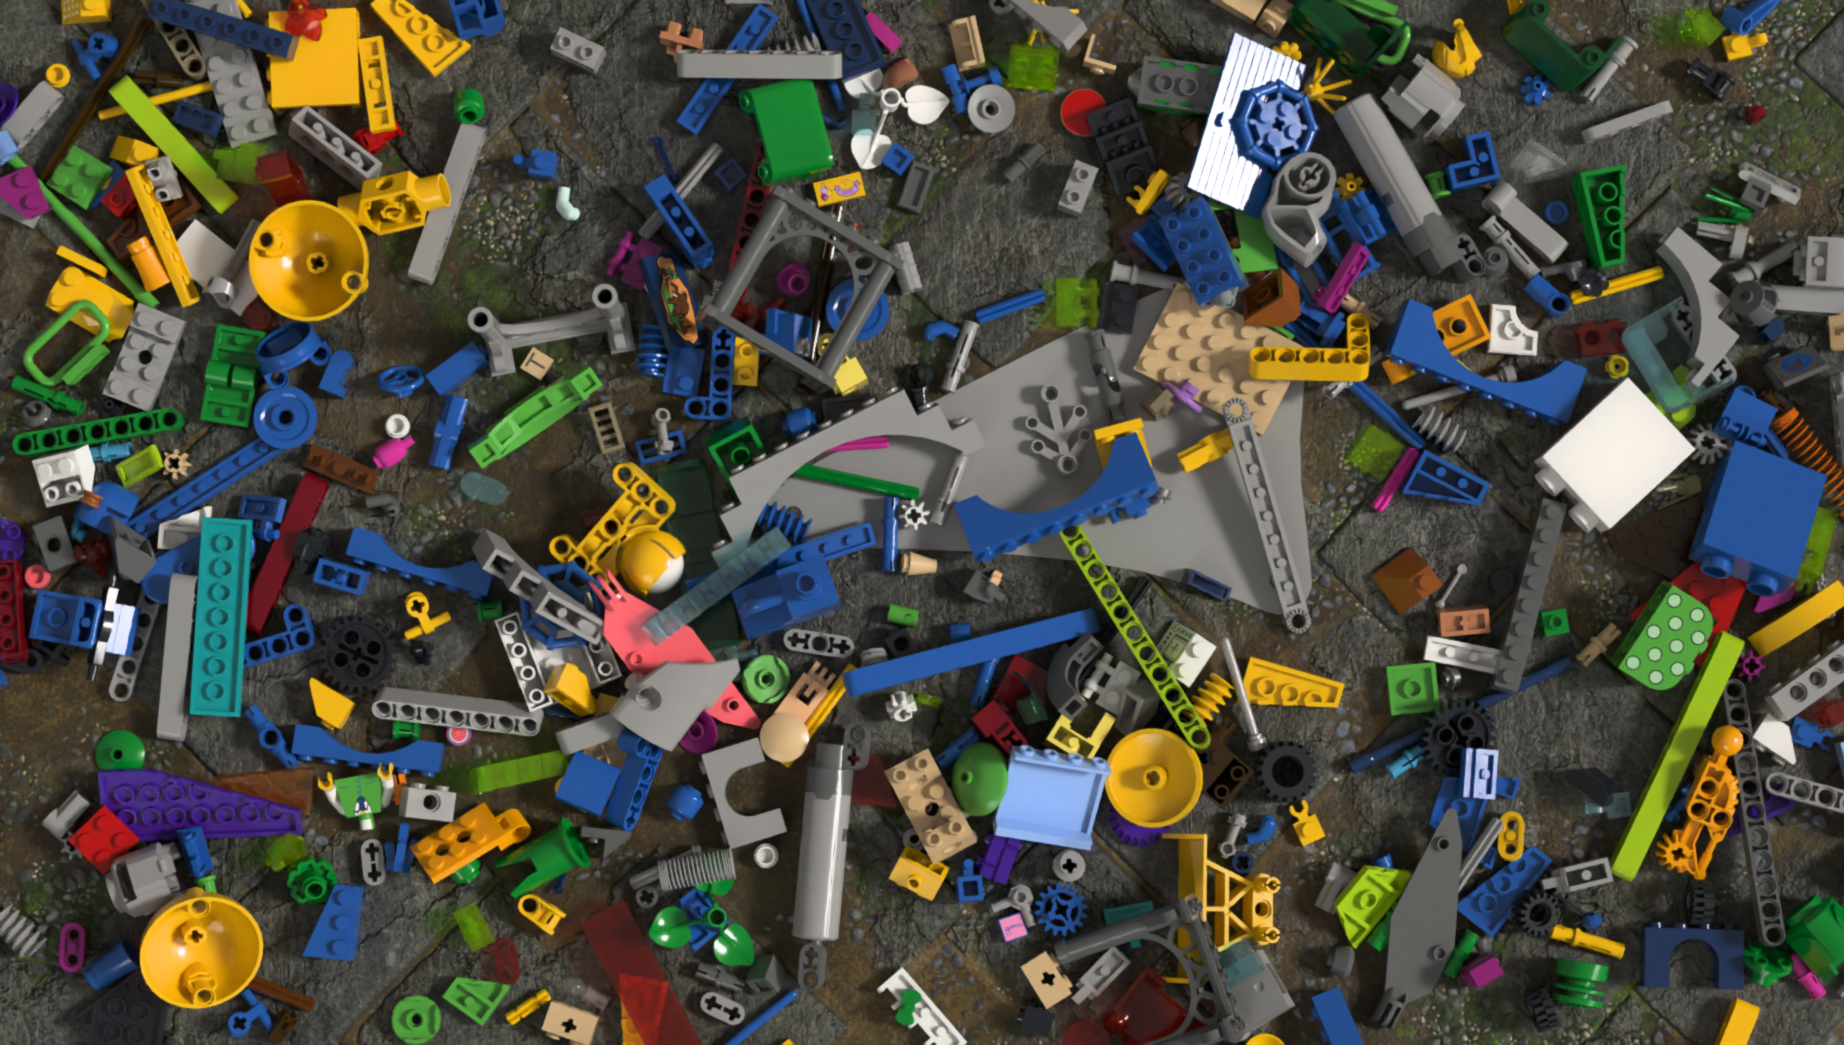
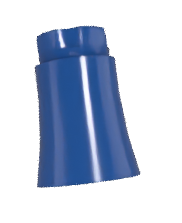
M122 938L111 950L85 969V977L94 989L99 990L104 985L107 986L125 974L141 968L139 954L127 939Z

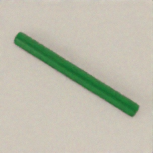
M804 464L792 474L909 500L914 498L915 501L918 500L920 493L918 487Z

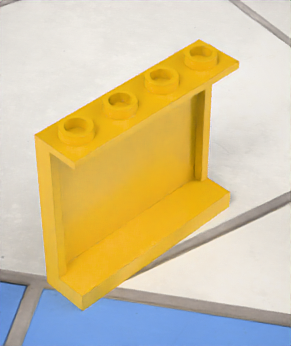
M356 8L269 12V19H265L266 27L295 35L300 39L293 62L266 54L267 58H270V67H267V80L271 81V91L267 93L268 104L272 105L276 112H280V109L304 108L306 105L309 107L352 106V108H363L362 70L357 41L360 39V15Z

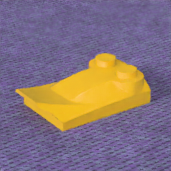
M70 264L61 273L50 291L45 306L62 314L78 300L86 299L92 301L110 321V333L105 341L110 343L111 340L121 339L135 313L134 301ZM81 309L70 319L95 335L100 331L99 322L86 309Z

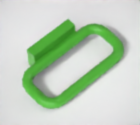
M1336 0L1347 9L1397 29L1404 22L1394 17L1398 6L1383 0ZM1408 25L1401 32V39L1395 53L1391 56L1382 54L1375 62L1389 66L1401 61L1411 38Z
M86 299L76 301L26 348L23 354L25 368L37 382L44 386H55L62 380L67 385L77 384L110 353L105 345H101L110 333V321L92 301ZM81 309L88 310L100 324L99 333L52 377L45 376L34 364L33 355Z

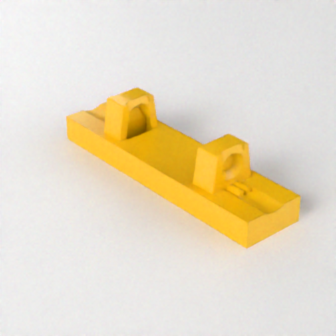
M382 36L359 39L357 41L370 131L372 134L396 130ZM386 103V106L377 108L375 106L378 104Z

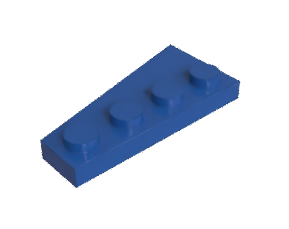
M1531 845L1523 851L1522 856L1517 861L1506 864L1458 902L1457 911L1493 938L1511 915L1512 908H1516L1513 902L1514 900L1519 902L1520 899L1517 896L1519 894L1524 896L1523 891L1532 888L1553 860L1534 845Z

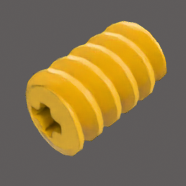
M1215 673L1210 674L1213 682L1207 680L1203 682L1207 690L1198 688L1197 691L1200 697L1194 695L1191 697L1194 703L1192 706L1205 727L1207 725L1204 719L1213 720L1210 712H1220L1216 704L1224 706L1226 703L1222 697L1231 698L1232 695L1229 692V688L1235 690ZM1188 711L1187 714L1193 718V714Z

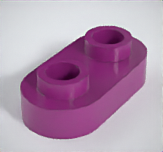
M78 922L66 924L60 933V966L67 972H75L84 967L87 950V930L84 925ZM73 930H77L79 933L77 939H73L71 936ZM71 955L77 956L75 964L70 962Z

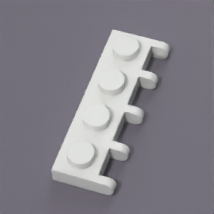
M903 967L876 989L881 993L888 988L897 998V1001L891 1006L893 1010L901 1005L902 992L904 990L915 989L921 994L922 1000L915 1005L916 1009L912 1013L915 1022L907 1026L911 1029L918 1023L930 1038L923 1045H931L933 1042L936 1045H964L967 1043Z

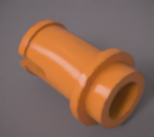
M405 773L398 774V777L393 775L394 798L392 800L395 801L396 806L400 805L402 786L407 787Z

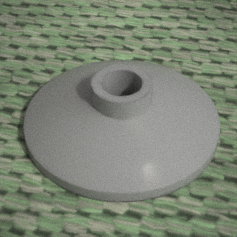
M992 84L984 85L975 90L971 95L967 106L968 116L972 124L979 130L986 133L1000 132L1007 128L1014 118V100L1003 87ZM986 106L993 108L992 114L986 112Z

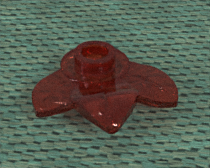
M291 0L287 6L289 17L285 22L286 33L295 35L298 38L303 34L310 40L319 41L322 36L320 21L328 16L324 7L319 3H309L308 0ZM300 5H301L302 8H303V11H302L301 14H299V12H298V7H299Z

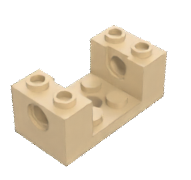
M929 749L884 771L933 865L977 842ZM930 804L939 806V812L935 816L926 814V808Z

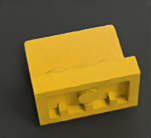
M1141 418L1093 431L1092 434L1103 471L1109 461L1113 441L1134 432L1137 433L1148 462L1152 467L1142 431L1144 426Z

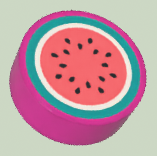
M448 727L446 735L449 742L453 745L463 746L470 741L472 730Z

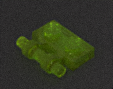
M1056 278V328H1080L1081 318H1088V328H1097V318H1099L1100 310H1097V297L1100 296V289L1097 288V279H1087V288H1080V278ZM1081 296L1087 297V309H1081Z

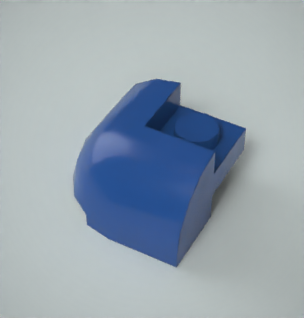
M449 0L461 41L485 34L486 38L491 37L501 31L505 25V18L499 0Z
M110 481L99 482L92 486V493L104 498L103 501L99 502L100 508L97 509L80 501L72 516L110 535L108 527L110 515L126 525L135 510L140 495L117 483Z

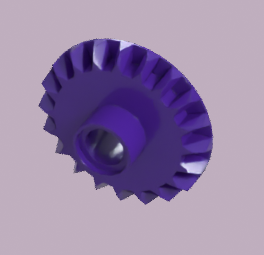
M1112 803L1110 804V825L1118 838L1129 845L1144 847L1155 844L1162 839V833H1167L1171 825L1149 828L1136 825L1120 815Z

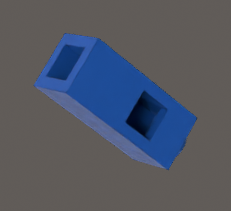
M472 341L428 373L426 377L439 395L444 398L489 364V361L486 359L489 354L482 344L477 346Z

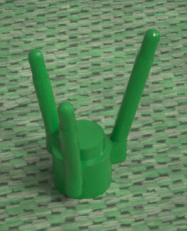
M1712 185L1710 186L1712 191L1732 201L1705 193L1704 197L1730 206L1728 214L1732 218H1696L1697 222L1733 223L1739 225L1741 221H1749L1753 209L1738 202V197Z

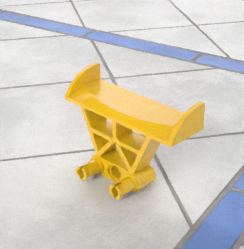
M1162 833V838L1179 839L1178 901L1194 893L1195 897H1199L1203 905V912L1201 914L1204 921H1206V911H1215V944L1213 945L1217 946L1219 952L1244 940L1248 944L1266 945L1268 943H1276L1279 940L1280 936H1275V934H1280L1277 928L1273 927V893L1278 892L1280 886H1276V884H1280L1277 878L1270 877L1264 873H1250L1243 878L1207 860V834ZM1207 869L1215 873V906H1206ZM1229 880L1232 881V882H1234V883H1236V884H1238V885H1237L1233 890H1231L1230 892H1229ZM1243 896L1241 921L1228 909ZM1259 903L1260 912L1257 915L1255 912V906ZM1229 925L1235 931H1237V933L1229 936ZM1178 928V946L1184 949L1189 948L1191 938L1188 931L1184 928ZM1198 946L1194 951L1185 954L1187 958L1192 956L1197 963L1204 964ZM1179 959L1178 976L1160 977V982L1189 984L1188 976ZM1206 975L1203 978L1202 984H1206Z

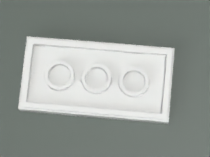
M196 219L177 241L192 279L202 287L206 285L210 276L221 277L235 251ZM247 259L233 283L238 288L239 293L230 309L240 317L246 313L259 296L251 279L249 261Z

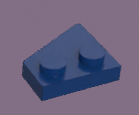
M695 887L677 902L678 907L686 913L687 922L701 919L704 911L712 908L707 895L704 892L698 891ZM704 923L688 926L691 931V939L688 942L690 951L694 953L717 934L718 927H708Z

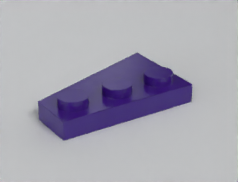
M1782 784L1770 785L1775 791H1778ZM1762 786L1767 820L1797 806L1793 800L1767 793ZM1753 788L1743 789V791L1751 795ZM1734 804L1736 809L1732 816L1733 821L1726 832L1729 838L1741 833L1737 804ZM1748 806L1746 810L1747 816L1755 819L1757 817L1756 809ZM1718 812L1719 820H1723L1726 813Z

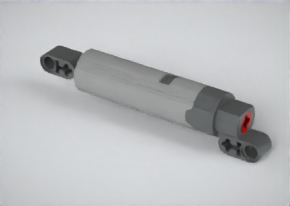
M852 723L847 726L843 745L817 743L815 767L807 768L803 828L792 929L794 937L807 939V944L800 951L798 983L804 990H815L824 984L827 951L822 945V940L835 941L838 939L853 770L864 769L868 765L871 731L869 727L860 723ZM856 728H861L863 731V736L859 741L853 738V731ZM852 744L862 746V749L852 748ZM851 757H860V762L851 761ZM814 950V952L818 953V957L813 958V956H809V951ZM807 965H817V968H807ZM809 972L816 976V982L813 986L809 985L806 981Z

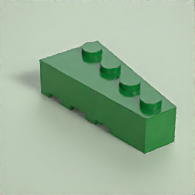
M1626 164L1581 172L1571 178L1591 267L1596 271L1600 269H1613L1625 263L1624 195L1626 194V184H1624V173H1626Z

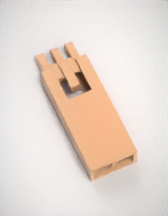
M816 661L807 674H802L773 715L790 713L806 723L828 693L827 688L836 675L831 673L827 680L823 677L829 669L824 667L819 674L815 671L818 670L821 664ZM808 685L809 687L804 692V695L809 698L813 690L816 693L806 705L798 697Z

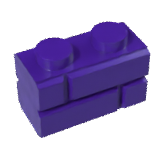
M988 831L983 844L988 846L985 855L980 854L975 868L979 869L978 875L1006 885L1022 840L997 836L994 831Z

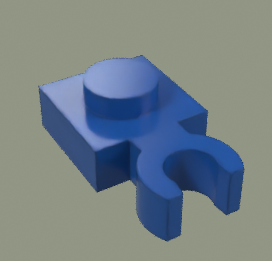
M1793 717L1790 726L1792 742L1807 748H1811L1814 742L1819 749L1829 750L1830 747L1822 743V738L1824 736L1833 738L1834 735L1828 731L1817 732L1818 724L1799 717Z

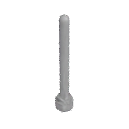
M1512 364L1503 366L1496 374L1484 377L1500 382H1517L1516 372ZM1456 386L1405 400L1402 403V407L1408 410L1466 392L1456 388Z
M1222 637L1220 644L1249 736H1247L1248 741L1246 742L1249 752L1263 749L1268 746L1266 737L1262 736L1261 732H1258L1228 637Z

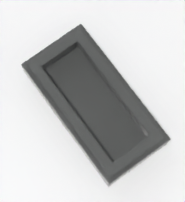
M912 161L897 207L920 215L936 168Z

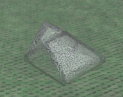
M1529 138L1518 151L1510 167L1524 175L1525 182L1528 184L1559 178L1570 167V164Z

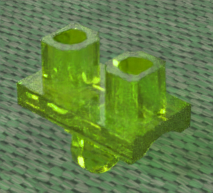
M476 902L452 913L473 953L496 941Z

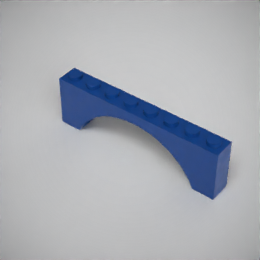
M1412 299L1402 302L1384 352V356L1389 357V361L1399 366L1407 364L1412 366V371L1423 375H1426V372L1435 375L1434 379L1439 382H1453L1457 384L1456 388L1462 391H1476L1479 393L1478 396L1489 401H1492L1494 398L1501 401L1500 405L1509 409L1517 407L1523 410L1524 415L1532 418L1540 416L1545 418V423L1556 427L1559 424H1567L1569 422L1587 368L1563 360L1556 362L1543 374L1525 382L1510 383L1484 378L1464 367L1448 351L1437 331L1432 307Z
M1134 432L1113 441L1109 461L1098 480L1081 496L1061 507L1037 513H1016L994 507L977 495L957 502L954 506L976 562L979 563L981 561H990L996 555L1004 552H1013L1024 544L1035 543L1040 538L1049 534H1058L1063 529L1072 525H1081L1092 517L1104 516L1115 508L1129 506L1133 501L1140 498H1149L1160 490L1138 435Z

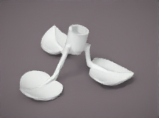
M880 68L844 83L846 91L855 99L864 100L870 93L873 96H881L880 107L884 110L876 132L870 129H862L852 138L851 151L858 166L861 169H872L881 165V160L892 147L889 137L879 135L888 112H894L899 104H901L903 107L908 108V116L912 121L917 124L926 125L934 122L949 104V98L940 91L923 85L913 86L907 90L905 94L907 103L904 102V98H901L900 92L894 88L876 92L875 90H878L882 85L883 74Z

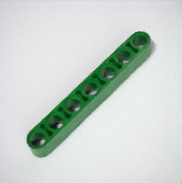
M163 408L21 433L13 439L12 447L17 454L25 457H36L83 445L93 447L102 445V443L110 444L173 433L183 427L184 418L180 412L172 408ZM174 414L176 416L175 423L172 426H167V416ZM150 418L152 421L151 427L148 430H143L142 422ZM126 422L128 429L124 434L120 435L118 433V426ZM97 427H102L104 430L102 437L95 439L93 435L94 430ZM78 431V441L71 443L69 439L70 434ZM53 435L55 443L53 446L47 447L45 444L46 438ZM29 439L31 447L28 451L23 452L21 445L24 440Z

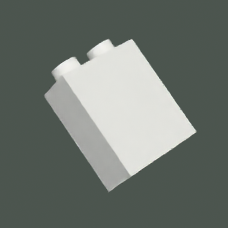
M1626 378L1610 390L1534 461L1541 468L1535 475V478L1550 495L1555 497L1562 491L1575 506L1568 513L1580 528L1589 533L1596 527L1601 533L1613 527L1696 449L1629 378Z

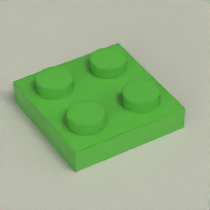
M73 145L46 185L87 210L114 170Z
M1435 662L1385 667L1390 716L1432 712V708L1437 711L1440 710Z

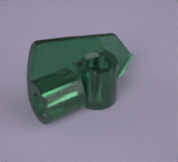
M1017 671L1013 672L1030 691V693L1023 695L1017 701L1018 710L1023 717L1025 725L1033 724L1043 719L1044 721L1048 720L1045 709L1033 688Z

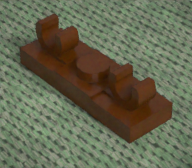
M315 444L311 445L303 464L306 468L369 494H372L381 473L378 470Z

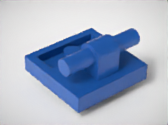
M1374 188L1366 192L1362 190L1356 193L1354 197L1338 205L1357 241L1363 247L1398 231Z

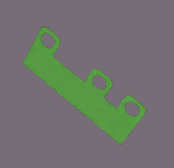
M1208 197L1213 210L1232 209V207L1225 204L1218 205L1213 199ZM1234 209L1241 248L1232 250L1239 259V265L1243 273L1278 269L1274 244L1266 234L1261 217L1257 219Z

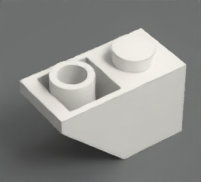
M1763 713L1752 729L1755 749L1762 753L1767 751L1773 755L1771 759L1783 767L1785 764L1794 765L1796 758L1789 726L1780 722L1771 714Z

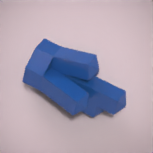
M407 822L400 824L396 853L393 842L387 841L384 844L387 858L385 870L410 873L411 863L415 856L410 847L419 841L418 839H412L406 851L410 827Z

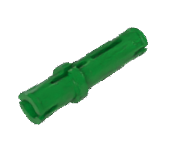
M20 375L15 376L12 381V390L52 405L53 409H62L78 417L84 410L85 402L71 398L61 390L58 392Z

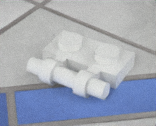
M1105 652L1101 660L1098 659L1096 662V669L1090 679H1086L1084 683L1085 688L1081 695L1090 699L1093 692L1098 693L1100 696L1096 704L1117 715L1124 688L1135 684L1141 673L1122 661H1119L1115 669L1112 668L1109 664L1113 656ZM1104 673H1107L1111 677L1103 688L1098 683Z

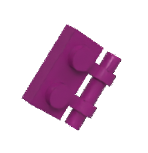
M626 230L623 238H620L617 243L619 246L613 258L610 257L607 263L609 266L605 274L614 278L617 270L624 272L620 279L622 283L643 292L645 282L638 260L642 257L661 255L664 248L642 237L638 245L631 243L635 234ZM627 250L633 253L628 265L622 263Z

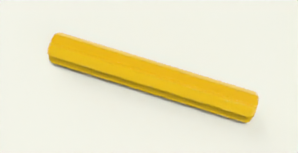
M1661 266L1609 280V287L1603 290L1602 295L1599 297L1660 280L1664 277ZM1581 289L1569 293L1572 304L1598 298L1592 295H1583Z

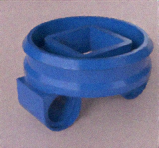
M307 322L289 323L272 331L262 339L255 352V358L260 364L258 369L267 384L274 390H280L287 386L289 382L287 370L302 364L309 358L316 365H324L330 361L332 352L320 333L315 332L312 324ZM322 347L320 353L314 354L318 348ZM280 373L278 377L270 379L272 374Z

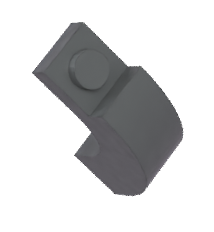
M1088 631L1071 647L1067 643L1060 647L1047 673L1046 687L1048 697L1057 711L1070 721L1088 705L1078 690L1079 676L1084 667L1104 648L1102 643Z

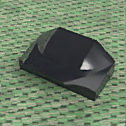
M1596 767L1568 770L1563 777L1601 807L1610 806L1614 801L1615 781Z

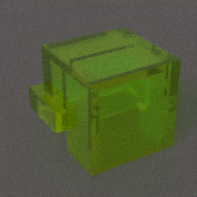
M248 141V144L241 143L240 148L232 149L231 147L224 146L214 149L213 159H219L216 178L252 185L263 183L268 144Z

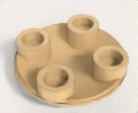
M779 713L771 716L763 724L760 731V744L763 751L771 759L779 762H789L800 757L806 750L809 741L808 729L805 723L799 717L790 713Z

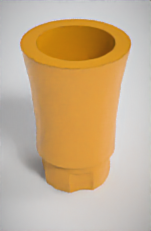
M148 235L142 236L126 245L132 255L130 257L141 276L146 293L171 281L161 255L155 244L152 245Z

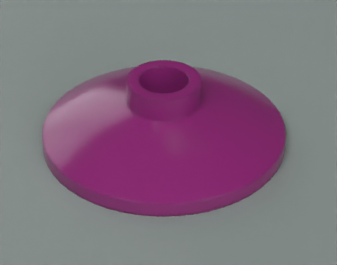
M703 710L679 743L688 751L702 754L712 749L717 741V727L713 718Z

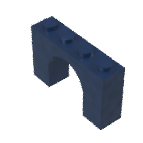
M1648 922V927L1640 926V986L1669 988L1670 956L1674 948L1687 939H1698L1707 945L1713 956V988L1743 990L1744 930L1737 929V925L1721 924V929H1712V924H1697V928H1687V923H1672V927H1663V922Z

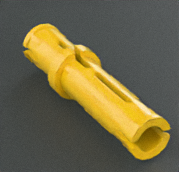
M1559 924L1555 927L1551 926L1552 931L1549 933V938L1569 943L1571 947L1587 948L1621 959L1624 954L1625 944L1582 932L1580 928L1576 927L1572 929Z

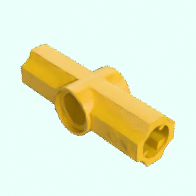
M1228 427L1219 433L1217 431L1198 441V444L1182 451L1176 456L1185 473L1191 472L1207 462L1211 463L1229 453L1228 451L1234 449Z

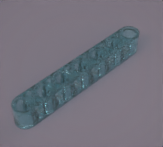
M774 527L641 625L642 629L655 646L659 645L788 550L792 545L779 527Z

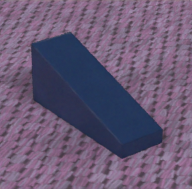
M1186 568L1181 583L1224 602L1227 601L1232 590L1231 587Z

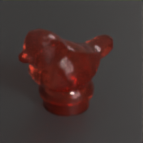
M100 538L98 541L95 540L92 544L88 543L82 547L76 545L72 556L75 560L95 568L99 577L103 579L106 577L105 562L111 558L113 553L111 544L104 538Z

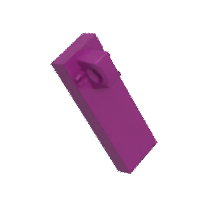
M1356 242L1352 244L1328 286L1319 285L1312 295L1317 305L1332 316H1334L1370 256V253L1361 244Z

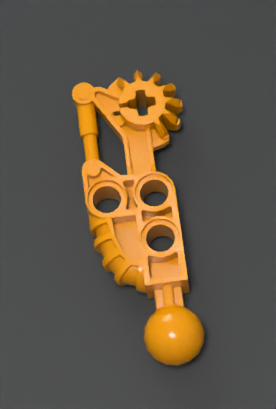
M1725 725L1719 727L1712 735L1711 742L1715 751L1711 758L1704 757L1687 794L1684 806L1688 813V818L1683 829H1673L1671 837L1664 833L1663 838L1665 842L1657 841V846L1660 849H1657L1655 854L1660 857V865L1667 864L1666 868L1669 871L1676 866L1679 873L1688 870L1696 880L1705 879V871L1713 856L1712 853L1717 842L1723 840L1728 828L1732 824V816L1736 809L1734 804L1738 803L1736 797L1740 788L1737 786L1738 778L1731 774V770L1725 763L1728 756L1737 754L1743 745V735L1734 726ZM1708 780L1713 782L1710 789L1705 790L1701 788L1703 782ZM1695 803L1703 804L1702 809L1696 812L1692 811L1691 807ZM1724 812L1726 816L1723 820L1716 821L1714 820L1715 814ZM1706 825L1711 839L1697 864L1695 843L1702 828ZM1680 847L1681 852H1676L1674 855L1672 850H1678Z

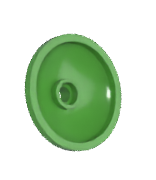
M978 742L968 746L958 757L952 772V792L959 808L972 816H985L994 811L1001 803L1006 792L1008 783L1007 764L1001 751L992 744Z

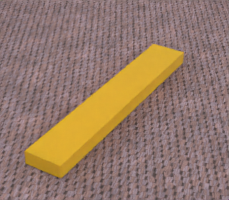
M142 164L125 171L182 307L184 308L200 301L201 298L161 203L156 199V191L149 179L145 165Z

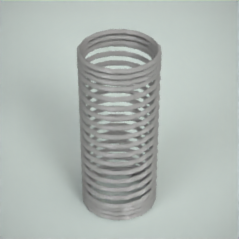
M731 849L720 850L722 868L719 853L716 850L718 870L714 851L711 852L714 873L710 853L707 852L708 871L706 856L703 852L705 873L701 854L699 853L701 876L697 855L694 854L697 878L692 855H690L692 876L688 856H685L688 878L683 856H681L683 876L679 857H677L679 879L675 858H672L675 881L671 860L668 859L671 883L666 860H658L657 866L662 891L673 890V886L675 889L678 887L681 889L682 885L685 888L686 884L688 887L691 885L695 886V883L699 885V881L703 885L704 882L707 884L708 880L710 883L712 881L716 883L717 880L720 882L721 878L723 881L725 879H735L736 875Z

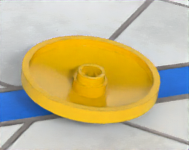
M1160 728L1138 730L1120 740L1108 757L1107 761L1112 773L1111 776L1107 775L1105 780L1106 792L1114 808L1128 821L1143 827H1163L1178 822L1196 805L1203 784L1201 763L1192 746L1178 734Z

